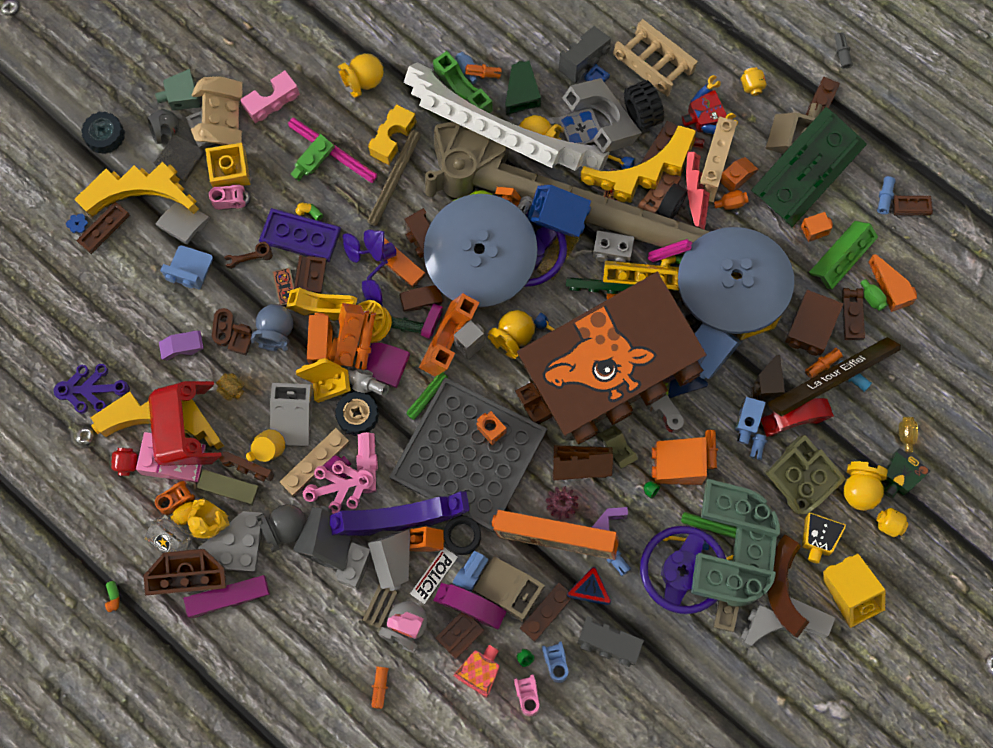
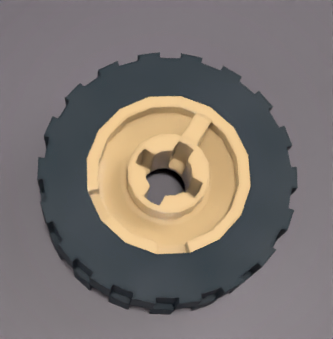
M354 391V393H347L346 396H343L338 401L337 408H335V417L341 429L346 431L347 434L357 436L361 433L371 432L376 427L379 412L374 399L370 395ZM360 411L361 415L354 417V412Z

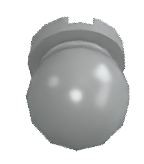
M403 601L396 604L389 612L388 618L405 612L424 618L416 639L421 637L426 630L428 622L426 611L421 605L413 601ZM382 627L378 634L381 638L392 644L395 641L399 642L403 646L402 649L414 653L418 646L414 643V638L405 636L388 627Z

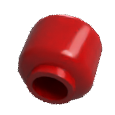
M117 448V451L112 453L111 469L118 471L120 476H130V472L136 471L138 454L133 452V448Z

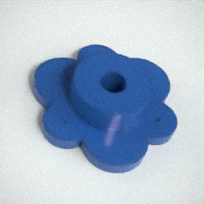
M83 214L72 215L70 220L66 222L67 228L72 233H83L85 226L88 225Z

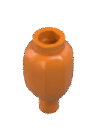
M740 190L728 192L722 196L721 200L714 201L715 209L721 207L727 210L741 208L745 203H749L747 193Z

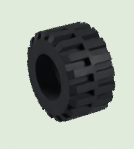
M644 80L625 88L624 101L626 109L640 131L664 122L663 104L656 88L651 82Z

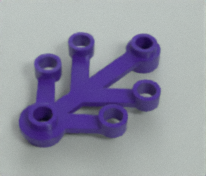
M98 364L95 368L96 372L81 386H75L82 377L89 375L88 367L79 365L76 368V373L67 382L61 381L55 385L54 395L60 400H68L75 406V410L79 414H84L88 410L87 404L79 401L73 394H82L94 405V409L99 412L107 407L104 401L98 400L92 393L114 392L117 396L122 397L130 391V387L123 380H119L114 384L94 385L102 376L108 374V368L104 364ZM104 367L105 370L99 373V369ZM85 368L86 371L81 374L80 370ZM119 385H123L121 390H117ZM65 387V392L60 393V390ZM103 404V408L98 409V405ZM80 405H84L83 410L78 409Z

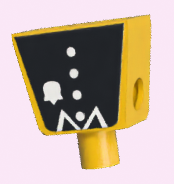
M809 512L805 517L802 547L810 550L808 561L819 564L822 555L830 556L846 525Z

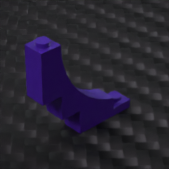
M460 491L448 497L439 496L395 507L339 511L330 515L332 535L371 536L381 531H402L412 526H433L469 512L467 492Z

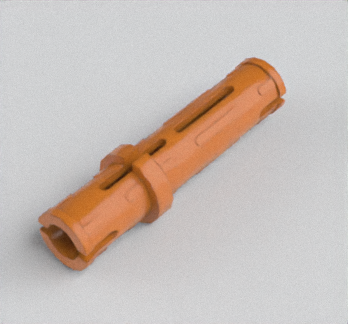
M364 311L365 317L359 345H357L356 349L357 357L354 367L357 369L360 368L361 361V369H367L376 313L372 311L370 319H368L369 311Z

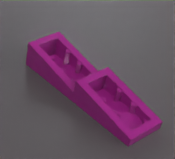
M262 575L227 585L224 589H213L187 596L183 600L187 617L196 618L229 606L234 607L268 596L270 592L266 576Z

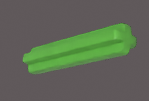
M444 372L434 378L406 414L410 419L415 420L435 396L444 378L448 379Z
M684 512L681 522L731 538L736 536L737 527L707 520Z

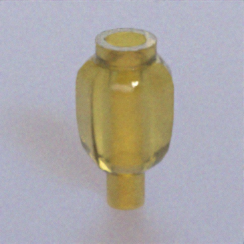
M902 417V422L899 423V436L901 442L905 445L906 453H913V445L918 439V424L914 421V417Z

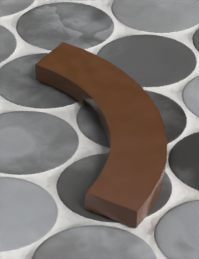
M784 534L775 549L773 571L776 574L774 582L767 592L775 616L789 633L798 638L810 622L793 605L790 599L787 577L788 570L791 568L801 545Z

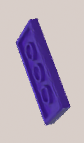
M271 208L259 243L266 242L269 246L304 256L326 258V262L330 263L341 227Z

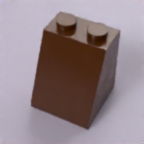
M806 290L799 303L785 343H788L790 347L795 349H804L811 355L821 356L844 303Z

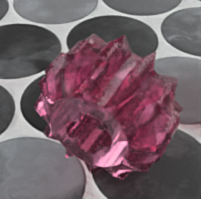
M563 486L562 491L558 487H555V493L549 491L548 495L551 498H546L545 502L549 504L546 506V510H552L550 516L553 517L557 513L558 520H561L562 515L566 519H569V513L575 515L576 511L573 508H578L579 504L575 502L578 500V496H572L574 492L572 489L567 493L566 486ZM563 499V502L566 501L564 507H561V504L558 505L559 500Z

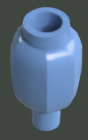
M464 52L458 53L455 59L466 78H469L471 84L478 81L476 76L466 75L465 73L467 64L475 65L469 55H465Z

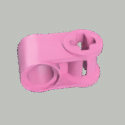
M242 185L214 187L209 191V198L215 209L243 208L246 205V202L243 200L245 187ZM218 196L222 197L220 200H214Z
M534 674L525 679L518 680L515 678V688L522 712L526 716L536 715L539 711V700ZM533 701L536 704V708L533 711H527L524 707L526 702Z

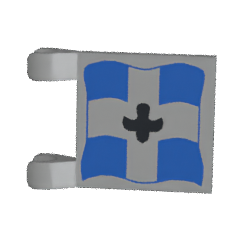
M592 108L547 119L550 121L551 126L558 124L564 127L563 133L568 142L584 145L595 143L593 138L600 130Z

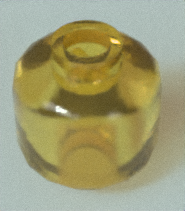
M224 373L216 382V391L227 401H231L234 398L238 400L245 392L242 390L245 385L244 382L234 373Z

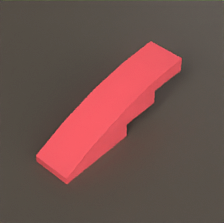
M688 152L686 181L690 211L695 226L705 230L710 193L703 189V184H699L702 177V172L699 171L701 156L695 152Z

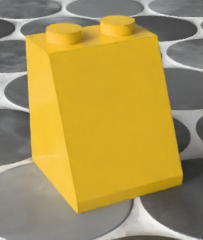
M859 554L849 556L842 562L831 565L823 571L824 583L850 628L885 611L886 590Z

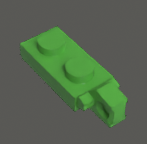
M320 134L294 165L296 168L291 175L300 181L304 175L313 174L335 146Z

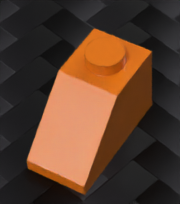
M746 157L734 161L722 172L720 183L730 192L736 191L759 169Z
M431 527L409 529L410 551L433 552L443 550L444 530Z

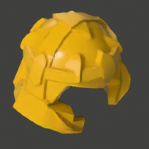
M204 498L194 500L187 521L192 536L197 539H210L230 525L229 515Z

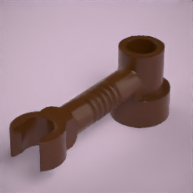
M260 242L256 245L255 252L239 256L226 255L224 257L225 260H232V262L225 266L232 269L239 263L258 258L268 261L273 257V253L268 243Z

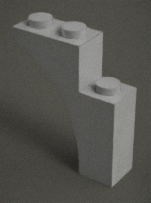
M790 597L797 611L810 622L803 631L822 638L828 637L836 617ZM759 605L756 610L752 609L748 620L751 623L742 632L741 639L744 640L741 645L750 648L761 637L771 632L786 630V628L780 623L772 610Z

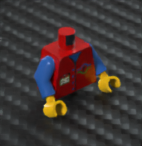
M710 76L708 84H705L690 101L689 114L682 116V122L685 127L694 124L697 132L714 134L719 116L731 120L736 117L734 113L726 114L716 91L712 90L713 87L718 88L721 85L720 81L713 84L717 76Z

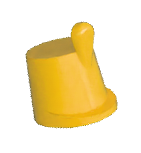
M268 429L261 432L254 438L251 452L246 454L247 460L252 462L257 459L258 461L266 462L279 457L285 450L284 437L276 430Z

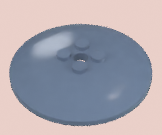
M473 194L451 202L433 219L425 237L424 260L431 280L445 296L454 300L464 293L480 302L478 307H490L511 299L527 284L536 265L537 240L530 221L516 205L495 195ZM476 245H484L485 251L482 254H476L474 251Z
M741 227L717 229L698 238L692 243L691 250L686 251L683 255L678 271L680 296L690 313L710 328L732 334L755 332L775 322L785 312L794 291V273L791 262L783 249L775 241L760 232ZM738 272L742 275V278L734 279L731 274Z

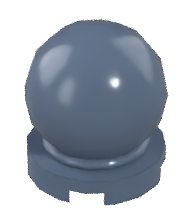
M270 304L260 310L256 317L257 331L252 333L251 343L257 342L259 343V348L277 352L278 348H283V351H287L290 343L287 336L290 335L293 329V317L289 310L282 305Z

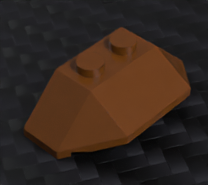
M205 549L164 552L143 575L145 596L226 588L225 567Z

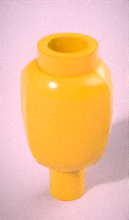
M187 502L174 510L170 518L176 527L188 523V516L192 510L193 502Z

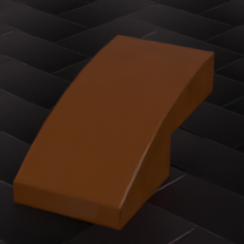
M436 285L420 287L399 294L404 312L421 310L423 307L432 306L433 304L441 305L443 302L440 290Z
M532 382L515 390L531 421L541 424L552 418L551 413Z

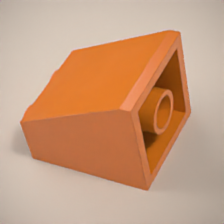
M706 437L657 441L655 447H652L651 457L655 459V466H652V478H655L657 484H703L707 477Z

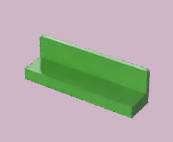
M854 221L810 270V275L820 277L828 289H833L878 238L872 225Z

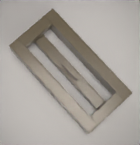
M379 584L362 621L381 629L398 592L395 590L390 591V588L381 589ZM383 590V596L376 608V611L372 619L370 620L369 617L372 613V610L379 598L381 591ZM388 593L392 594L379 623H376L375 621Z

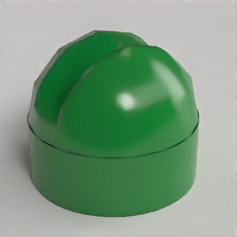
M649 481L644 485V493L652 499L656 496L661 486L656 482Z
M521 649L522 652L517 653V660L522 667H527L533 663L535 657L530 650Z

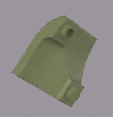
M806 435L798 436L766 472V475L786 497L789 507L796 514L800 515L813 511L846 480L823 450H818ZM799 501L802 503L801 508L798 505Z

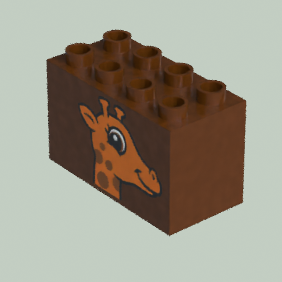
M658 271L517 351L523 366L564 438L568 440L574 437L578 445L598 434L599 430L595 424L601 420L608 418L610 423L615 425L632 415L634 410L630 404L642 398L645 405L648 406L667 395L666 393L669 390L665 384L676 379L679 386L682 387L698 378L700 373L704 371L700 364L707 356Z

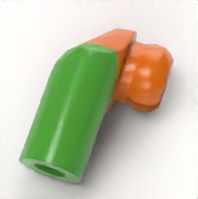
M110 581L106 583L110 601L105 603V608L108 612L116 611L119 608V591L116 582Z

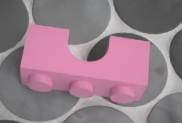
M286 71L270 80L274 89L272 95L262 97L254 90L240 99L244 110L255 124L263 121L269 114L280 110L283 105L295 100L300 95L297 85Z

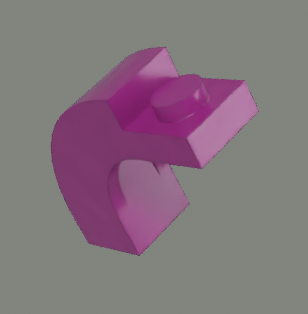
M442 582L433 600L440 605L462 612L480 623L499 630L507 612L472 592Z

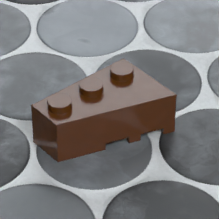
M422 208L404 219L407 231L405 236L410 244L414 243L416 246L415 252L420 259L422 257L424 259V242L430 226L426 218V211Z
M554 445L553 481L612 476V447Z

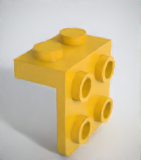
M326 358L319 359L310 365H303L300 369L296 370L297 376L313 383L314 401L318 403L350 391L348 370Z

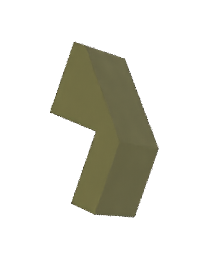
M615 425L598 434L605 447H612L613 461L621 469L638 460L636 453L627 445L623 433Z

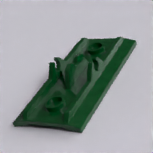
M825 107L750 191L763 200L792 228L867 144L836 114Z

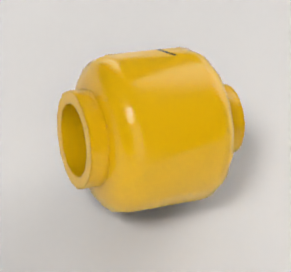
M757 67L745 70L741 76L744 92L752 96L761 94L762 90L767 86L764 72Z
M893 508L881 511L876 519L878 521V529L891 537L902 536L908 527L907 517Z

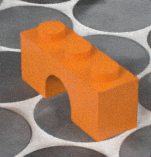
M342 303L338 319L340 325L339 336L333 339L330 352L332 362L338 365L349 367L353 365L365 317L361 305Z

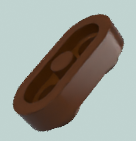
M221 308L214 314L212 339L218 346L228 345L232 337L234 316L229 309ZM224 317L228 318L227 321L222 322ZM226 335L225 339L220 340V336Z

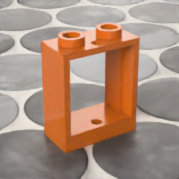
M324 313L309 315L307 361L309 365L322 358L332 361L330 352L333 340V326L330 318Z

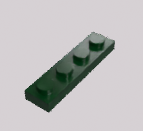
M567 277L566 287H570V290L573 291L589 288V292H600L601 289L607 290V293L618 294L619 291H624L634 285L603 282V280L573 277Z

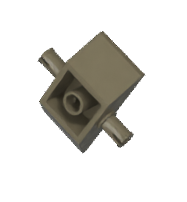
M811 103L808 115L797 112L776 114L765 149L784 154L820 114L822 105L818 104L815 111L817 103Z

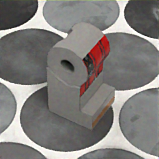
M667 395L651 404L649 410L653 415L659 413L669 432L677 433L681 430L684 419Z

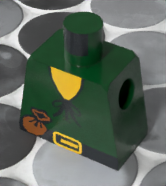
M899 448L893 454L886 468L888 473L884 482L888 485L884 489V494L890 498H894L897 492L906 495L931 470Z

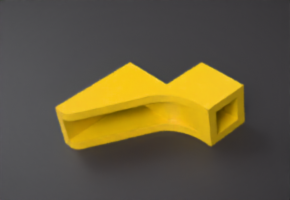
M302 288L290 290L286 308L304 316L313 313H324L329 316L330 320L335 321L339 319L342 303L356 305L358 298L350 295L318 294Z

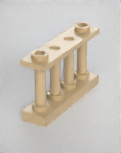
M642 19L638 23L635 32L636 36L625 46L617 41L613 55L645 80L651 82L659 92L668 97L673 87L672 82L682 72L688 76L693 74L698 61ZM643 40L649 47L637 56L631 49ZM657 51L663 58L651 67L645 60L653 52ZM670 61L677 68L665 78L658 71Z
M720 116L699 183L703 184V189L710 193L709 205H713L737 121Z

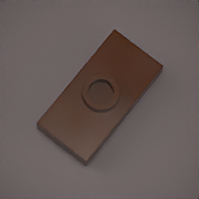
M894 196V215H932L931 196Z

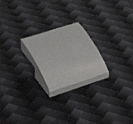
M175 202L160 217L156 225L183 243L188 244L196 232H201L210 217L200 211L193 214L185 206Z

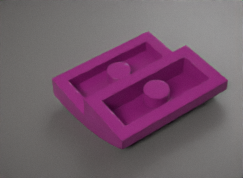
M371 343V353L368 355L367 369L365 370L371 371L373 373L372 377L376 378L377 381L397 388L410 353L384 343Z

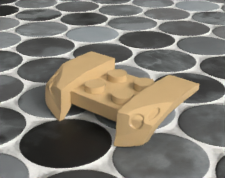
M224 77L202 78L197 82L192 93V97L202 96V123L191 129L195 141L221 145L241 143L242 131L239 130V101L242 99V82Z

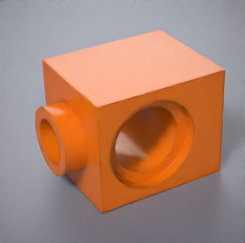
M825 212L805 218L801 224L808 242L829 235L833 227L831 218L827 217Z
M492 411L488 414H482L477 419V429L491 445L507 433V428ZM492 423L496 427L494 430L489 431L485 426Z

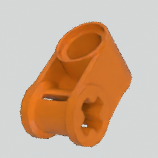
M186 481L176 483L156 497L155 506L162 514L170 515L179 506L192 502L195 499L194 494H191L186 487ZM164 501H170L168 507L161 508V505Z

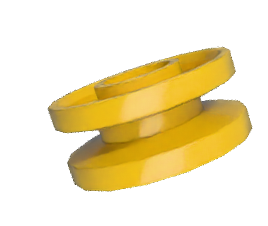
M366 300L359 303L358 305H361L363 311H369L368 319H370L371 311L376 313L371 343L382 340L390 331L392 324L389 311L376 301Z

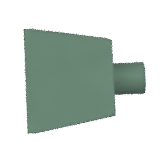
M190 69L163 81L165 91L155 93L158 104L168 101L172 110L201 107L199 97H192L196 85Z

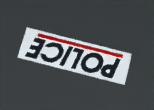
M443 547V550L439 552L410 594L425 604L455 562L457 556Z

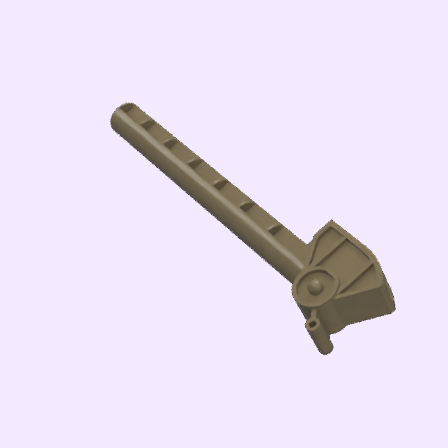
M455 122L437 124L434 128V148L440 170L436 172L428 171L425 174V194L428 197H434L436 192L443 190L450 197L461 198L470 195L475 187L478 186L496 192L497 187L514 188L521 198L530 196L533 199L538 186L553 185L591 200V210L584 222L622 235L633 236L634 239L661 248L685 239L693 243L701 236L709 233V231L507 165L505 163L509 155L508 147Z

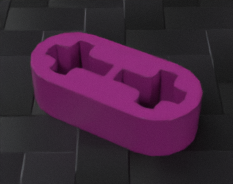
M432 305L422 328L421 336L428 339L432 338L443 312L442 306Z

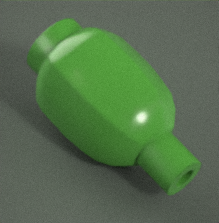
M867 279L860 282L864 288V297L872 308L881 311L888 306L887 297L878 286L870 284Z

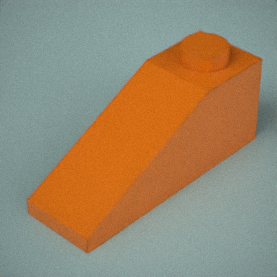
M877 254L872 255L868 263L880 289L887 297V303L891 312L912 305L917 299L915 288Z

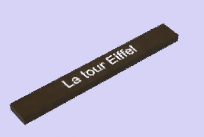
M886 337L768 402L769 408L782 417L901 350V345Z

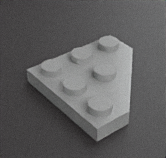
M243 511L229 522L230 525L223 531L221 530L215 537L208 539L198 549L207 550L225 567V570L256 573L262 532L260 524L263 523L262 520L258 521L256 516L263 513Z

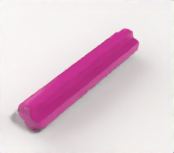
M685 239L650 251L647 258L651 262H655L691 250L692 242Z

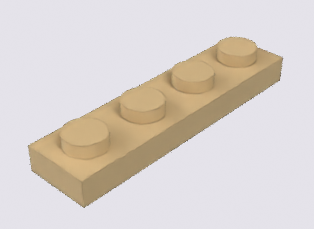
M335 428L280 481V484L294 497L315 477L314 471L316 468L323 466L332 456L338 455L350 443L349 440Z

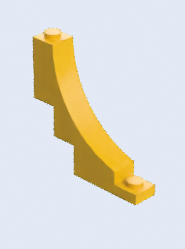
M128 392L90 417L93 421L91 426L97 434L101 433L106 438L114 432L127 427L151 424L149 401L140 405L135 396ZM194 400L182 401L185 432L198 441L205 438L210 447L214 445L217 450L224 446Z

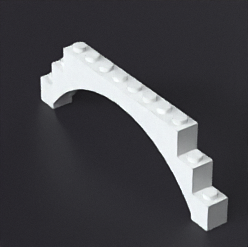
M419 63L408 67L403 83L412 86L411 94L421 98L419 106L552 168L559 163L574 171L580 166L599 171L604 168L610 152L602 153L596 145H584L552 138L509 123L474 106L452 92L435 77L432 69Z

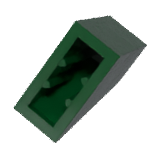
M519 61L511 67L505 102L506 115L541 106V96L530 61Z

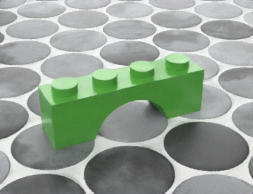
M445 51L433 60L434 72L452 92L488 113L493 111L492 100L481 88H475L467 80L458 62L448 51Z

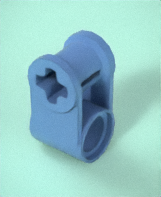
M562 641L558 642L557 645L542 646L551 679L556 683L564 682L568 677V667ZM556 668H562L565 674L563 677H556L553 671Z

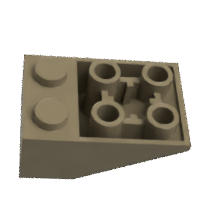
M493 557L474 586L473 591L501 607L521 622H524L543 592L545 585L525 572Z

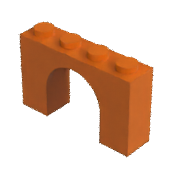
M464 293L450 302L419 366L420 369L435 377L448 369L455 355V352L450 350L454 342V334L466 322L472 319L480 302Z

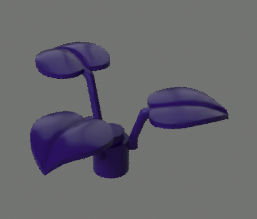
M366 230L364 232V243L368 250L364 251L360 250V242L354 235L349 233L343 234L344 250L352 262H359L361 260L360 254L368 253L376 261L382 262L367 277V280L362 281V292L365 299L376 301L382 305L381 288L376 281L371 279L385 264H388V259L396 256L395 246L390 242L384 245L385 231Z

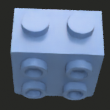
M181 245L178 247L170 266L163 264L160 271L169 282H177L187 288L200 290L213 257L210 254Z

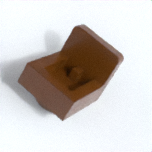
M233 324L232 329L234 332L227 349L247 356L253 332L245 324Z

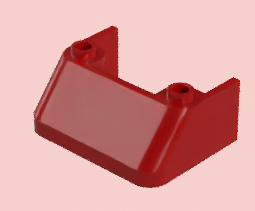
M184 381L155 389L149 395L153 454L156 463L162 466L211 465L222 456L221 452L202 453L201 443L195 438H185L182 401H190L194 398L195 394H205L214 386V381Z

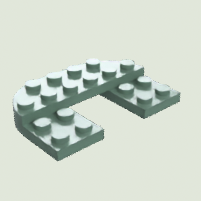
M707 479L701 518L737 527L733 561L698 553L695 560L691 594L728 602V606H745L758 600L770 589L776 574L773 569L777 536L780 535V526L775 511L772 512L766 504L767 500L760 494L747 488Z

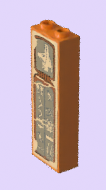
M498 510L497 515H494L492 519V527H494V531L499 538L612 560L616 559L619 544L617 532Z

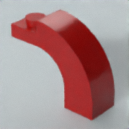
M815 398L782 417L774 412L761 418V422L766 436L771 437L795 426L808 423L818 424L834 417L827 398Z

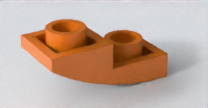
M496 188L495 194L510 201L516 206L519 205L521 197L514 188Z

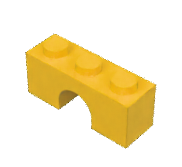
M396 104L394 109L388 112L385 123L379 126L375 139L372 138L369 142L370 156L390 165L398 152L397 143L392 141L390 137L395 133H402L408 136L416 124L415 113Z

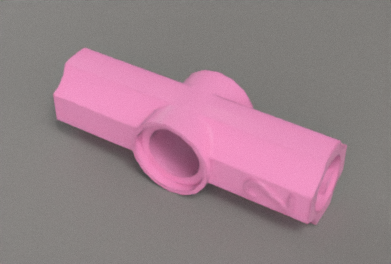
M369 432L358 434V455L356 458L357 471L367 469L374 476L372 486L363 490L362 493L365 494L377 492L376 471H378L377 454H375V434ZM361 478L362 481L367 482L366 478Z

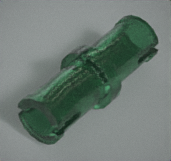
M391 316V328L400 329L401 332L410 331L421 334L424 322L412 321L407 317L402 319Z

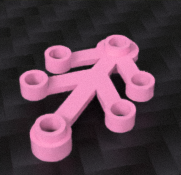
M340 460L336 461L332 466L334 473L328 471L324 466H318L314 471L315 477L317 479L326 478L334 483L319 488L313 484L308 485L303 491V497L308 502H314L321 495L338 491L335 500L329 505L332 514L341 510V503L350 487L356 486L353 496L348 498L346 504L348 508L355 509L360 502L359 498L363 490L371 487L374 483V476L370 470L361 469L357 471ZM336 465H340L342 469H337ZM318 470L323 471L324 474H319ZM343 472L352 478L344 479L336 474ZM361 478H366L367 482L362 481ZM350 500H354L356 504H352ZM332 505H336L338 509H334Z

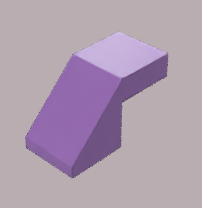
M198 330L170 335L159 342L162 360H169L178 354L193 355L204 349L201 331Z
M627 507L608 508L592 528L610 531L609 520L627 519Z

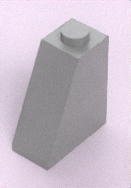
M409 529L394 532L368 543L381 589L390 588V591L401 588V584L409 581Z

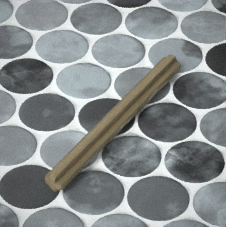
M416 130L411 131L368 218L370 225L377 226L421 137L420 132Z

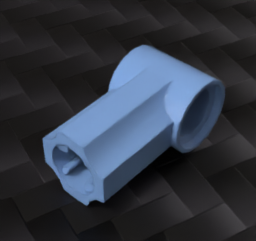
M473 551L464 568H461L457 573L453 584L472 592L479 580V575L489 559L481 553Z

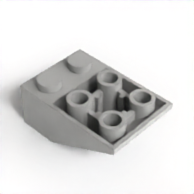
M272 383L270 429L278 431L284 437L286 446H309L314 395L311 384Z

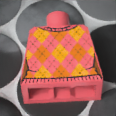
M488 645L484 654L475 650L456 671L454 677L488 698L500 665L494 662L499 651L491 645Z

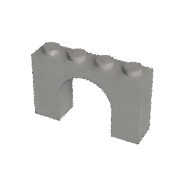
M601 78L571 85L562 97L572 111L593 108L602 112L608 118L611 125L601 127L593 138V141L602 153L633 145L642 133Z

